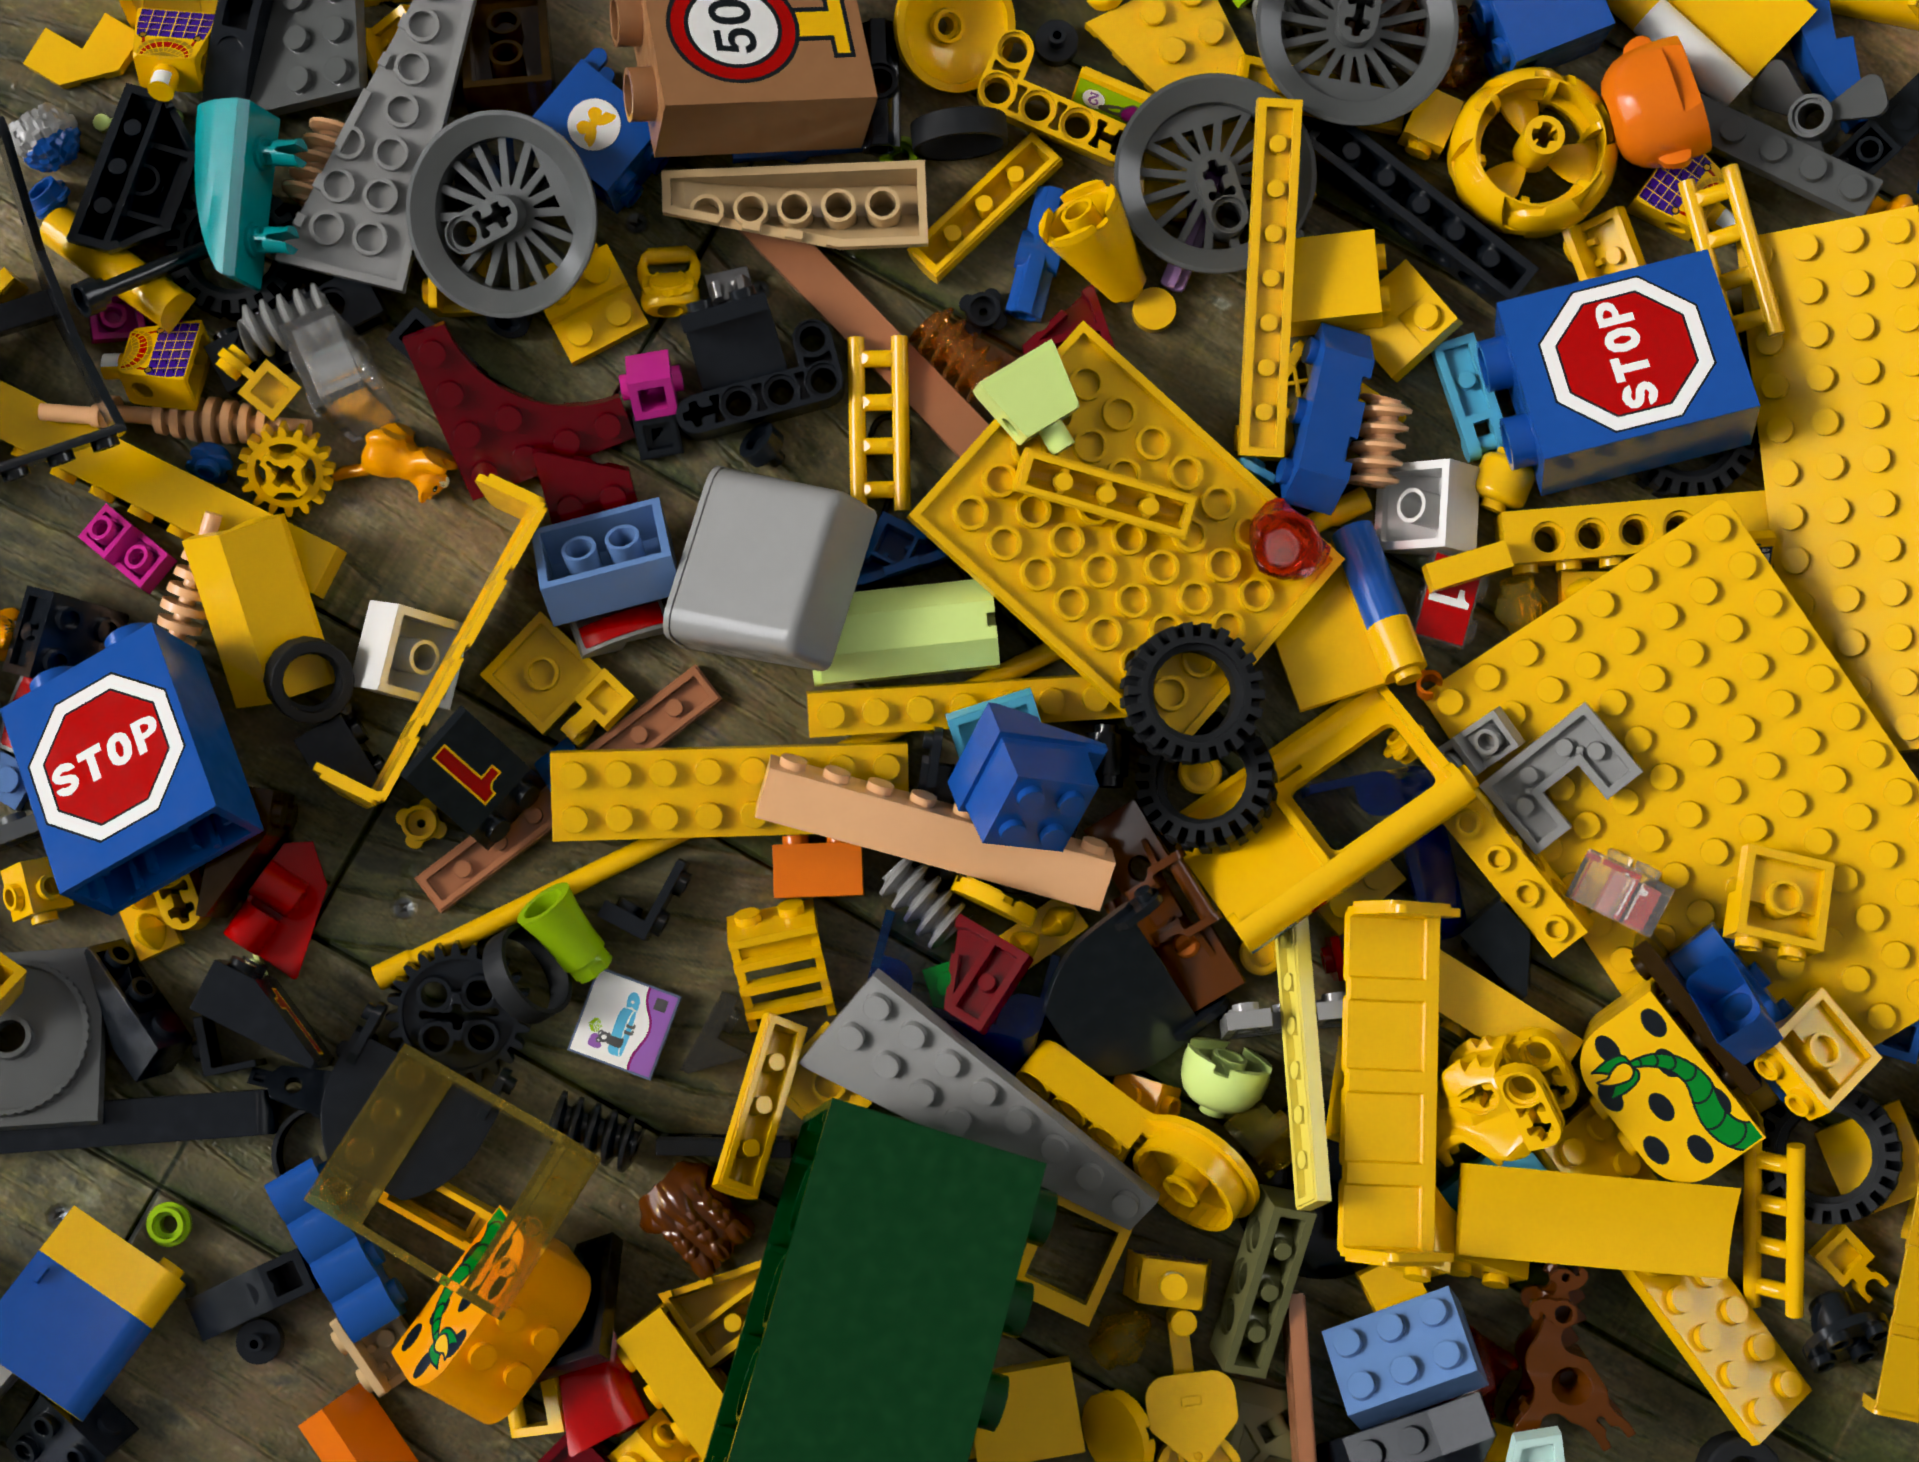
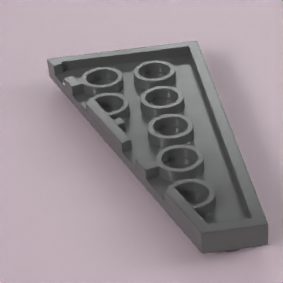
M274 0L249 100L273 115L280 116L359 97L363 88L366 89L368 86L364 0Z

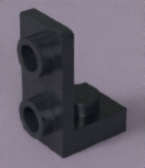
M678 858L646 919L640 916L643 908L622 897L618 899L617 903L605 900L597 916L644 941H649L652 934L659 937L671 917V913L665 910L673 895L680 898L691 880L692 874L687 872L690 863Z

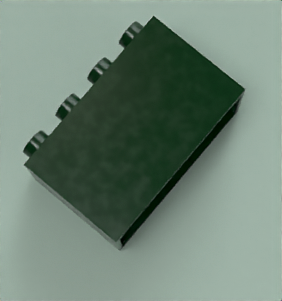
M831 1098L805 1115L800 1126L703 1462H968L977 1428L994 1432L1000 1423L1009 1392V1377L993 1372L992 1369L1001 1335L1019 1338L1030 1314L1034 1286L1032 1283L1017 1279L1026 1243L1042 1247L1050 1234L1055 1219L1058 1195L1055 1192L1041 1188L1047 1163L835 1098Z

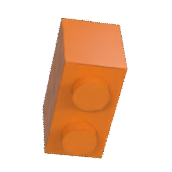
M809 835L782 836V844L772 845L774 898L865 896L863 847L826 837L827 843H809Z

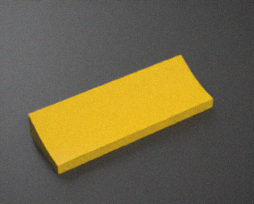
M1460 1163L1454 1254L1727 1279L1732 1231L1742 1188Z

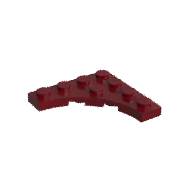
M445 321L408 334L402 338L473 501L484 497L475 483L478 474L488 477L491 473L513 484H518L538 476L532 456L533 449H547L548 453L572 458L574 455L586 457L636 437L619 393L603 399L587 402H564V404L533 400V397L518 393L504 385L500 386L477 369V366L467 357L452 337Z

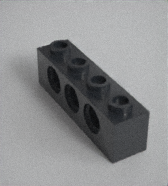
M329 276L330 281L318 286V288L326 295L329 304L338 300L345 302L344 311L335 318L339 334H333L327 326L326 338L319 341L310 331L308 345L302 346L294 338L292 349L289 351L282 350L276 342V352L273 356L268 357L264 354L256 361H253L249 368L255 372L267 359L284 374L289 375L392 321V318L375 286ZM310 286L299 290L306 299L310 298ZM293 294L291 295V301L288 302V304L293 303ZM229 327L215 334L212 338L213 342L204 346V349L227 393L239 401L243 398L238 392L248 379L241 375L235 381L215 364L220 359L217 355L222 348L227 350L231 344H234L247 354L238 329L236 327Z

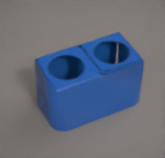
M1727 955L1718 956L1692 973L1687 979L1686 988L1716 1042L1741 1064H1748L1783 1040L1782 1035L1750 981L1731 957ZM1744 993L1749 995L1752 999V1009L1749 1014L1738 1021L1727 1020L1723 1015L1725 1002L1735 994Z

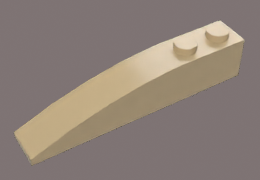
M925 160L661 170L662 213L664 216L837 250L929 247Z

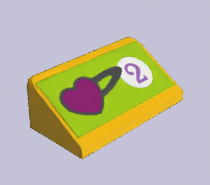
M1082 66L1071 100L1127 124L1139 106L1152 94L1092 68Z

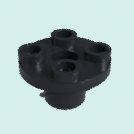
M1830 1290L1815 1297L1809 1304L1808 1311L1811 1315V1328L1814 1335L1804 1344L1802 1352L1814 1373L1818 1374L1827 1372L1835 1368L1839 1363L1851 1359L1854 1364L1866 1363L1879 1354L1876 1346L1887 1339L1890 1321L1886 1314L1882 1312H1864L1861 1309L1855 1308L1846 1291Z

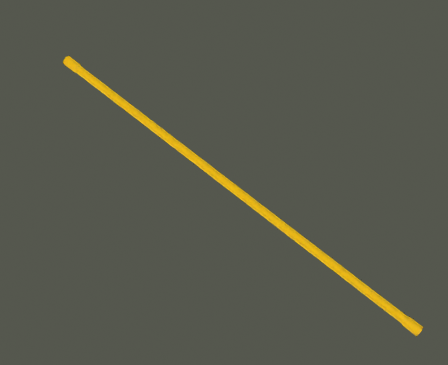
M1360 486L1340 497L1332 515L1314 511L1301 517V519L1315 532L1320 533L1371 511L1372 504L1366 491ZM1042 643L1001 663L1000 668L988 669L966 681L1022 678L1061 659V657L1046 643ZM909 732L853 735L838 743L890 742ZM691 838L638 839L414 949L405 950L372 966L371 971L374 979L382 991L394 986L393 981L397 976L410 978L403 968L408 961L419 967L421 966L418 954L422 950L434 958V948L437 943L441 942L447 953H449L455 940H460L462 949L471 946L474 941L479 942L518 923V915L526 904L539 893L555 884L568 883L573 894L576 895Z

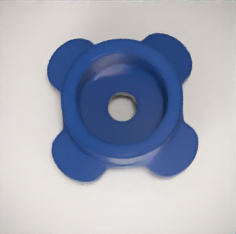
M47 176L36 183L28 194L34 213L37 212L35 216L38 219L45 218L53 210L65 207L68 203L67 197L71 190L67 186L64 187L66 183L63 180L56 181L52 176Z
M203 442L191 449L190 455L192 459L188 460L185 464V469L189 473L207 482L219 484L227 482L228 475L226 472L231 470L234 465L227 449L212 442Z

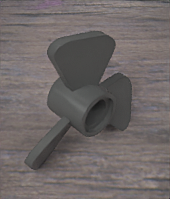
M1773 60L1766 66L1751 92L1755 105L1762 109L1788 116V124L1791 130L1798 135L1796 139L1823 152V145L1829 143L1838 135L1842 121L1878 118L1885 114L1889 108V99L1884 81L1876 74L1866 75L1832 102H1829L1819 94L1811 93L1804 95L1789 67L1781 60ZM1816 110H1823L1824 120L1820 126L1815 129H1806L1805 121L1808 115Z

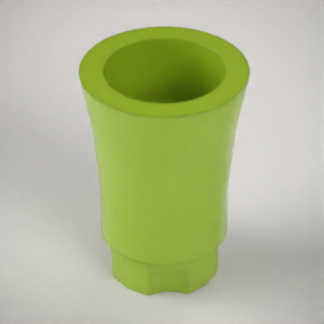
M558 883L545 889L528 902L519 913L517 922L533 935L555 958L566 973H570L577 982L580 981L581 984L590 982L607 969L612 962V956L604 947V941L583 913L568 883Z

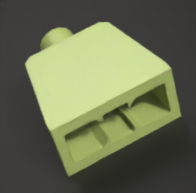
M1052 339L983 379L973 389L972 392L1018 445L1021 446L1039 435L1049 452L1057 455L1075 443L1063 420L1071 416L1079 408V402Z

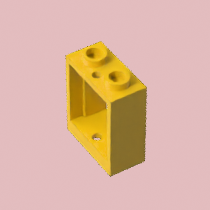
M1058 1195V1205L1116 1231L1086 1300H1083L1027 1274L1026 1272L1038 1246L1029 1243L1025 1245L1017 1279L1033 1284L1034 1302L1089 1327L1133 1228L1128 1230Z

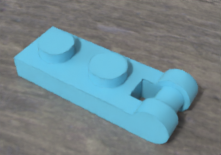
M1474 332L1444 341L1431 352L1460 437L1461 448L1468 463L1482 459V454L1493 450L1497 452L1499 446L1503 447L1499 423L1503 416L1495 393H1488L1484 385L1477 357V340ZM1487 422L1489 434L1477 437L1474 425Z

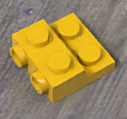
M595 242L589 264L577 284L557 303L543 310L573 367L650 328L608 244L599 247ZM554 263L545 265L549 276L558 268ZM533 281V282H531V283H529V284H530V286H533V285H536L537 283H536V281Z
M1750 843L1741 846L1736 890L1728 893L1722 937L1735 940L1734 948L1742 951L1762 952L1763 946L1777 949V957L1779 959L1791 962H1805L1806 956L1809 957L1824 952L1835 863Z
M1820 987L1812 991L1786 1018L1775 1023L1783 1040L1758 1056L1754 1061V1066L1762 1077L1770 1081L1775 1080L1787 1094L1784 1100L1791 1112L1798 1116L1806 1117L1811 1121L1830 1113L1877 1065L1882 1057L1824 988Z

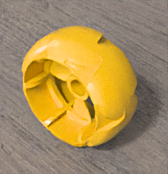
M1526 67L1495 76L1470 96L1461 109L1449 135L1447 167L1448 173L1456 187L1455 193L1462 205L1484 226L1502 234L1522 235L1524 238H1542L1559 234L1566 228L1575 226L1597 206L1613 181L1618 164L1619 151L1616 141H1613L1614 129L1608 109L1595 90L1576 76L1569 74L1562 76L1555 70L1546 67ZM1545 108H1548L1562 116L1570 123L1580 137L1577 143L1563 145L1565 140L1563 125L1552 116H1538L1539 111L1542 112ZM1501 112L1520 137L1513 146V160L1499 164L1485 172L1484 167L1487 164L1485 155L1481 154L1482 137L1486 127ZM1547 166L1565 181L1574 184L1565 194L1551 201L1530 203V197L1523 195L1519 200L1515 199L1522 187L1526 172L1536 173Z

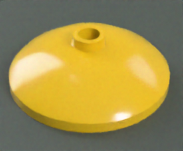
M898 0L893 21L897 50L904 65L911 74L930 88L951 93L977 89L998 38L1007 30L1016 29L1015 12L1011 0ZM942 18L947 23V29L943 34L938 28V23ZM1008 43L1002 48V55L1006 60L1011 53L1013 43Z

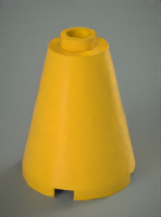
M1093 180L1066 191L1060 196L1063 204L1054 213L1050 207L1044 212L1038 225L1040 237L1047 246L1110 301L1115 303L1133 301L1142 293L1147 277L1120 195L1115 186L1111 183L1110 186H1106L1103 180Z

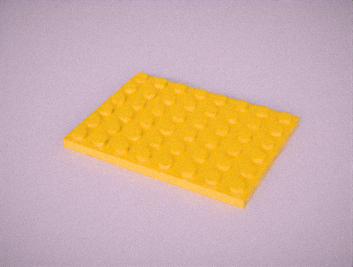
M1083 320L1057 349L1078 399L1079 408L1071 416L1063 420L1075 443L1056 456L1199 497L1187 541L1013 491L1015 473L1024 448L1028 447L1051 453L1039 435L1021 446L1018 445L996 419L989 424L906 518L1127 716L1126 708L1120 707V698L1124 697V689H1120L1121 679L1126 677L1127 671L1124 668L1127 662L1134 657V651L1144 644L1147 639L1171 626L1175 627L1189 622H1193V625H1198L1203 622L1212 624L1211 628L1217 630L1222 627L1230 631L1228 636L1233 640L1240 638L1245 643L1242 647L1245 653L1252 652L1258 661L1345 558ZM1180 653L1168 659L1159 669L1153 685L1154 703L1160 717L1169 727L1191 736L1200 729L1231 693L1229 681L1223 670L1211 659L1195 653Z

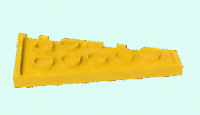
M1131 0L1085 22V29L1095 39L1098 38L1112 52V56L1122 66L1125 65L1151 94L1174 81L1193 75L1206 73L1236 75L1239 57L1245 54L1218 0ZM1249 120L1230 155L1231 157L1254 139L1255 124ZM1238 121L1222 125L1220 151H1223ZM1213 128L1203 131L1209 151L1212 148ZM1253 153L1239 165L1253 161Z

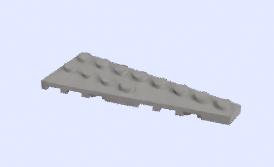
M477 0L412 1L408 11L403 13L397 25L398 29L386 52L383 51L377 62L378 67L367 88H363L334 143L335 148L321 174L318 173L313 182V189L301 212H297L292 222L298 231L299 238L285 240V242L297 248V252L294 255L276 253L275 260L278 263L405 294L415 256L406 222V197L409 180L413 168L426 145L447 125Z
M879 968L807 1050L799 1062L804 1068L916 1124L1047 1163L1041 1184L1042 1187L1128 1230H1131L1159 1200L1161 1194L1159 1191Z

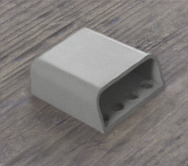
M717 465L711 470L704 484L663 616L664 635L667 639L685 650L692 649L816 671L827 670L832 664L877 519L876 511L843 491L733 470Z

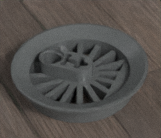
M1258 0L1255 19L1257 45L1269 76L1288 99L1303 100L1302 110L1326 122L1344 126H1371L1389 122L1407 114L1424 102L1435 91L1447 73L1455 54L1459 31L1456 0H1416L1420 10L1385 18L1380 17L1404 0H1387L1382 3V0H1324L1327 6L1319 0H1294L1318 17L1283 11L1285 0ZM1350 21L1357 23L1356 29L1360 31L1358 36L1351 35L1352 28L1347 26ZM1423 21L1424 37L1385 29ZM1281 24L1320 32L1282 40ZM1325 43L1293 66L1285 52ZM1387 44L1422 50L1419 63H1414ZM1335 49L1319 76L1301 73ZM1342 55H1344L1340 79L1328 78ZM1379 56L1410 75V79L1400 87ZM1353 61L1358 83L1349 82ZM1366 62L1384 88L1371 86Z
M1225 73L1198 74L1174 81L1159 89L1144 101L1132 115L1124 128L1117 147L1114 163V184L1120 195L1130 229L1146 248L1156 256L1179 268L1197 273L1226 274L1247 269L1248 242L1240 245L1238 238L1242 235L1245 227L1249 230L1250 213L1247 204H1251V192L1246 189H1251L1252 177L1246 175L1252 174L1253 161L1242 165L1239 164L1253 153L1254 139L1234 156L1231 157L1230 155L1248 120L1255 124L1257 98H1281L1274 91L1258 82L1237 75ZM1238 121L1223 151H1220L1222 125ZM1303 122L1301 127L1296 234L1310 211L1317 182L1315 152ZM1213 128L1212 148L1209 151L1203 131ZM1193 135L1198 152L1185 137ZM1172 141L1187 159L1159 145ZM1144 153H1147L1181 171L1140 168ZM1208 171H1212L1215 177L1222 176L1219 193H1217L1212 179L1205 180ZM1140 180L1181 184L1143 196ZM1186 195L1156 221L1147 208L1148 206ZM1197 200L1178 238L1176 239L1168 234L1163 228ZM1201 211L1206 221L1204 249L1185 244ZM1221 211H1231L1237 216L1239 224L1232 228L1223 227L1218 223L1216 214ZM1213 239L1216 242L1229 243L1230 248L1213 249Z
M487 110L475 112L453 121L439 131L426 145L413 168L409 180L406 197V222L411 245L417 260L431 282L444 295L461 307L484 316L515 318L535 314L547 309L562 299L577 284L587 268L594 250L598 228V208L589 173L575 149L561 134L543 121L530 115L508 110ZM513 138L524 141L517 170L515 169ZM498 139L500 171L487 145L488 142ZM471 153H475L487 180L465 161ZM535 157H537L540 167L529 180ZM457 171L484 197L452 185ZM547 180L550 187L537 193ZM449 196L474 205L462 212L448 213ZM553 197L556 198L560 206L534 208ZM511 210L512 214L506 217L505 214ZM564 216L571 231L537 217ZM470 223L474 225L477 231L475 243L470 241L467 234ZM540 231L570 242L571 245L566 256ZM494 247L487 276L484 278L475 270ZM536 247L558 267L550 276ZM461 254H471V255L469 256V258H468L467 260H465L464 257H463ZM507 255L511 288L499 285ZM523 255L537 283L526 288Z

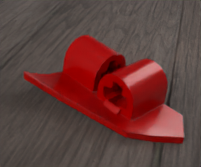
M313 841L283 844L273 860L270 861L249 891V897L223 932L233 942L252 954L259 955L292 979H297L328 887Z
M614 1330L610 1361L559 1376L568 1455L570 1457H575L612 1436L617 1437L650 1420L649 1414L630 1376L632 1373L624 1366L617 1355L616 1350L620 1346L616 1342L618 1338Z

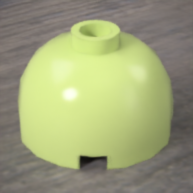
M1194 1037L1188 1043L1183 1055L1181 1078L1183 1088L1189 1097L1200 1105L1199 1110L1213 1118H1224L1225 1114H1240L1253 1108L1262 1099L1269 1085L1273 1069L1272 1065L1264 1057L1244 1047L1242 1055L1225 1049L1229 1045V1041L1211 1037Z

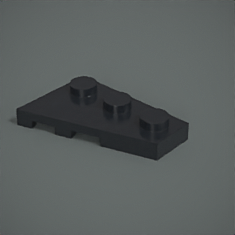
M613 1232L576 1245L573 1253L588 1271L591 1278L589 1301L578 1324L535 1382L539 1383L610 1361L623 1240Z

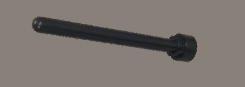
M202 240L105 281L101 278L93 279L88 277L71 285L72 299L83 316L88 318L106 310L107 305L112 302V297L209 258L205 242Z

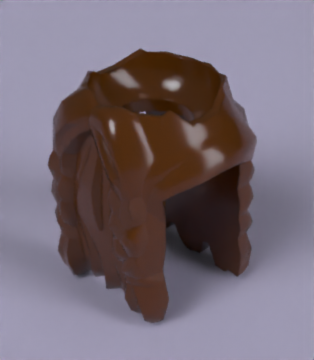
M683 1160L677 1162L662 1181L655 1184L651 1191L639 1199L641 1212L639 1226L646 1233H662L664 1239L670 1242L675 1251L682 1256L683 1260L690 1264L693 1272L702 1280H705L707 1277H711L716 1272V1269L721 1266L720 1261L724 1262L732 1256V1253H734L733 1246L744 1243L746 1239L751 1238L752 1234L755 1233V1225L747 1215L735 1209L728 1197L711 1187L713 1182L711 1168L706 1163H693Z

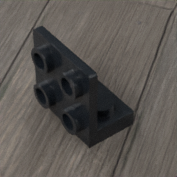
M27 586L2 671L33 679L41 672L50 668L76 666L105 649L104 642L107 636L114 630L128 625L129 615L54 591Z

